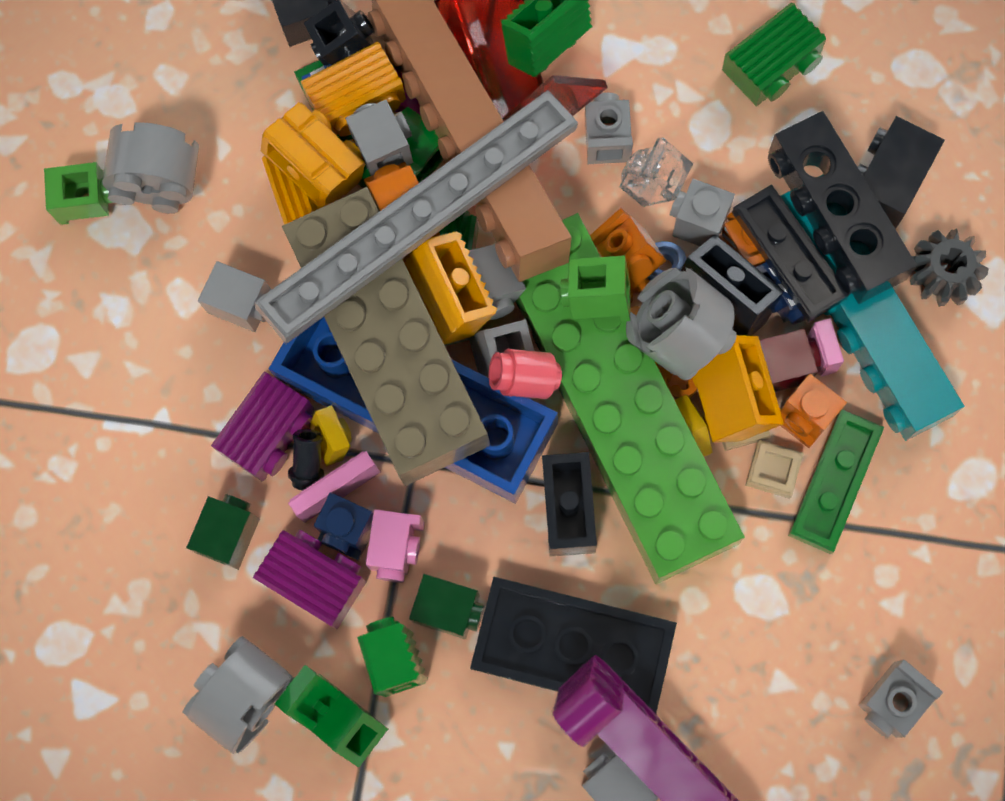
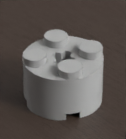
M134 123L133 131L121 132L122 124L114 126L110 130L102 181L103 186L108 190V199L121 205H132L134 202L150 204L155 211L169 214L177 213L179 205L189 202L193 196L199 144L194 140L192 145L185 142V133L159 124Z
M676 267L670 268L652 279L637 297L642 302L637 315L630 312V321L626 323V335L629 342L671 374L677 375L683 380H689L694 377L698 370L711 362L717 354H724L729 351L736 340V332L732 329L734 324V307L731 301L689 268L682 272Z
M243 636L238 638L229 648L224 657L226 660L220 667L212 663L201 673L194 684V687L199 692L190 699L182 712L190 721L232 754L244 750L269 723V720L266 718L276 706L274 703L294 679L287 670Z

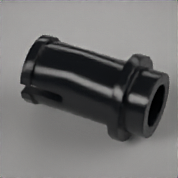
M301 429L293 434V466L288 470V478L292 481L294 488L302 491L324 477V470L320 468L323 435L319 431L312 429Z

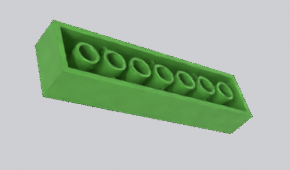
M576 213L563 219L562 222L571 235L569 259L600 257L579 214ZM569 263L522 281L526 290L515 302L524 320L526 319L528 328L539 351L552 353L556 363H559L561 366L562 379L558 389L656 585L739 545L745 536L655 361L629 342L626 335L627 321L621 322L620 316L573 319L570 306L563 307L560 283L561 279L568 278Z

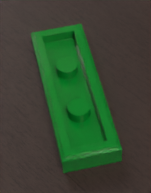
M843 409L838 413L788 534L789 537L826 553H834L884 430L883 426Z

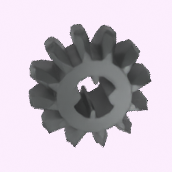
M956 228L951 230L947 237L937 230L931 233L928 241L920 240L914 248L916 256H912L917 264V267L914 269L916 273L910 278V285H923L925 287L921 293V300L929 298L931 294H935L939 307L945 306L950 298L958 306L968 299V294L975 296L982 289V284L979 280H983L988 275L989 268L980 264L986 257V250L973 251L971 248L975 242V236L968 237L963 242L959 240V233ZM941 263L949 264L951 267L948 271L954 270L955 272L952 274L945 271L947 265L941 266Z

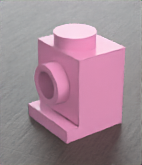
M374 509L366 566L371 571H377L376 579L403 583L405 575H408L409 564H417L420 537L414 536V530H424L425 522L421 515Z

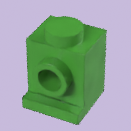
M96 162L44 168L46 210L60 225L69 224V220L109 216L108 203L114 202L108 199V190L102 184L104 171Z
M625 255L569 259L568 278L561 279L560 291L563 307L570 306L573 319L620 316L621 322L630 321L631 283Z

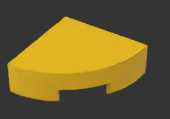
M684 395L676 399L675 402L703 457L713 453L707 425L688 396Z

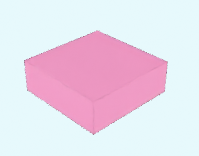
M830 318L815 322L807 335L808 341H814L819 350L821 366L817 370L820 377L836 373L844 362Z

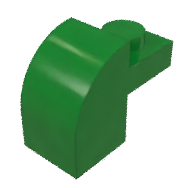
M306 665L303 666L274 703L286 715L312 731L334 752L358 768L388 731V728L322 675L317 674Z

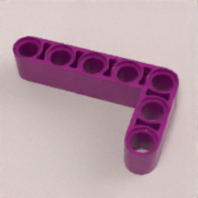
M593 655L559 688L552 713L561 729L581 747H585L598 735L661 801H739L616 672L597 655Z

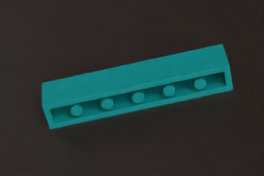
M792 191L781 195L780 197L818 249L813 238L814 229L806 215L802 217L797 213L791 202L790 193ZM837 203L827 204V208L832 214L837 216L847 215L846 210ZM859 241L850 242L852 250L857 254H870L869 248L864 243ZM821 253V255L824 257L828 265L836 274L837 267L832 261L830 255H824ZM893 287L860 304L857 303L851 293L847 300L824 313L826 316L831 315L839 328L837 336L843 349L848 354L853 353L862 367L860 375L866 388L873 394L877 393L884 404L883 414L889 427L895 433L900 432L905 441L952 418L965 407Z

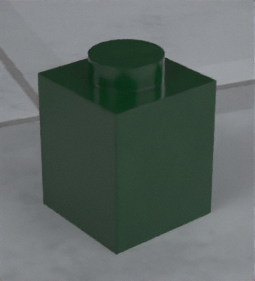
M228 494L224 495L222 501L208 496L186 548L198 555L239 570L260 519L248 511L251 504Z
M423 574L409 620L415 624L466 640L469 630L477 632L485 605L478 603L480 597L478 590Z

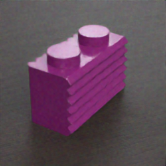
M264 371L214 440L211 447L263 482L268 474L272 477L275 476L285 464L288 457L285 451L293 441L294 432L310 428L313 418L311 414L314 411V407L304 396H301Z
M300 529L295 536L283 530L263 562L259 565L253 578L331 627L338 629L366 584V581L357 575L361 566L340 553H337L334 560L322 554L318 550L323 543Z

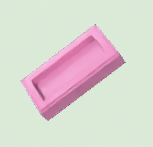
M362 451L291 498L288 504L296 516L305 523L320 513L330 492L343 498L378 475L380 471L367 451Z

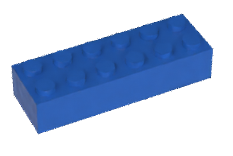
M324 317L287 344L283 342L268 368L278 381L326 407L332 405L336 412L378 433ZM452 360L488 434L490 446L445 468L516 504L558 425V412L527 397L504 396L500 390H493L490 387L488 377Z

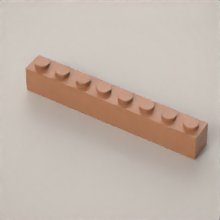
M372 0V11L368 12V19L374 27V35L376 37L382 36L384 39L385 51L393 68L399 66L407 95L410 99L416 98L418 100L422 121L428 131L434 130L437 134L440 153L445 163H448L504 121L433 0ZM530 165L476 204V216L482 230L485 233L491 231L496 240L495 249L504 268L511 267L518 282L569 263L571 235Z

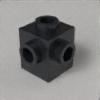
M335 0L303 23L313 40L311 48L324 66L328 64L333 65L374 44L370 35L375 33V30L370 20L361 10L355 13L341 0Z

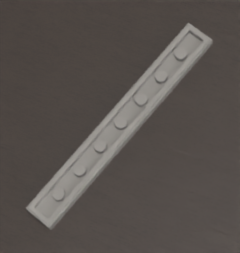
M547 90L255 301L256 310L284 343L287 344L573 133L577 128L578 122L553 94Z

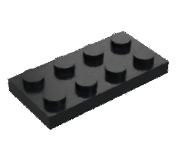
M493 577L470 669L558 692L559 688L593 655H597L656 714L677 622Z

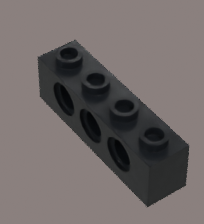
M824 111L776 133L768 152L769 165L777 178H784L792 191L790 198L795 210L800 216L806 215L814 229L813 238L822 254L830 255L837 267L836 276L845 287L847 293H852L857 303L860 304L906 281L917 267V264ZM809 165L816 166L821 169L824 176H810L804 170V167ZM837 203L846 210L847 215L837 216L832 214L828 210L827 204ZM859 241L864 243L869 248L870 254H857L852 250L850 242Z

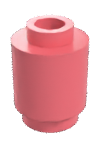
M506 349L503 353L496 352L492 356L489 365L490 387L493 390H500L504 396L548 399L553 391L559 388L562 379L561 366L559 363H556L554 355L549 352Z

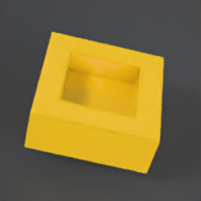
M332 405L315 411L310 429L319 431L323 435L321 455L326 467L343 461L350 448L349 443L352 442L347 422L344 418L337 417Z

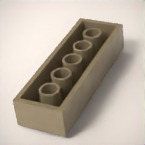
M366 187L283 225L282 228L302 268L379 211ZM402 259L324 316L404 486L490 446L488 434Z

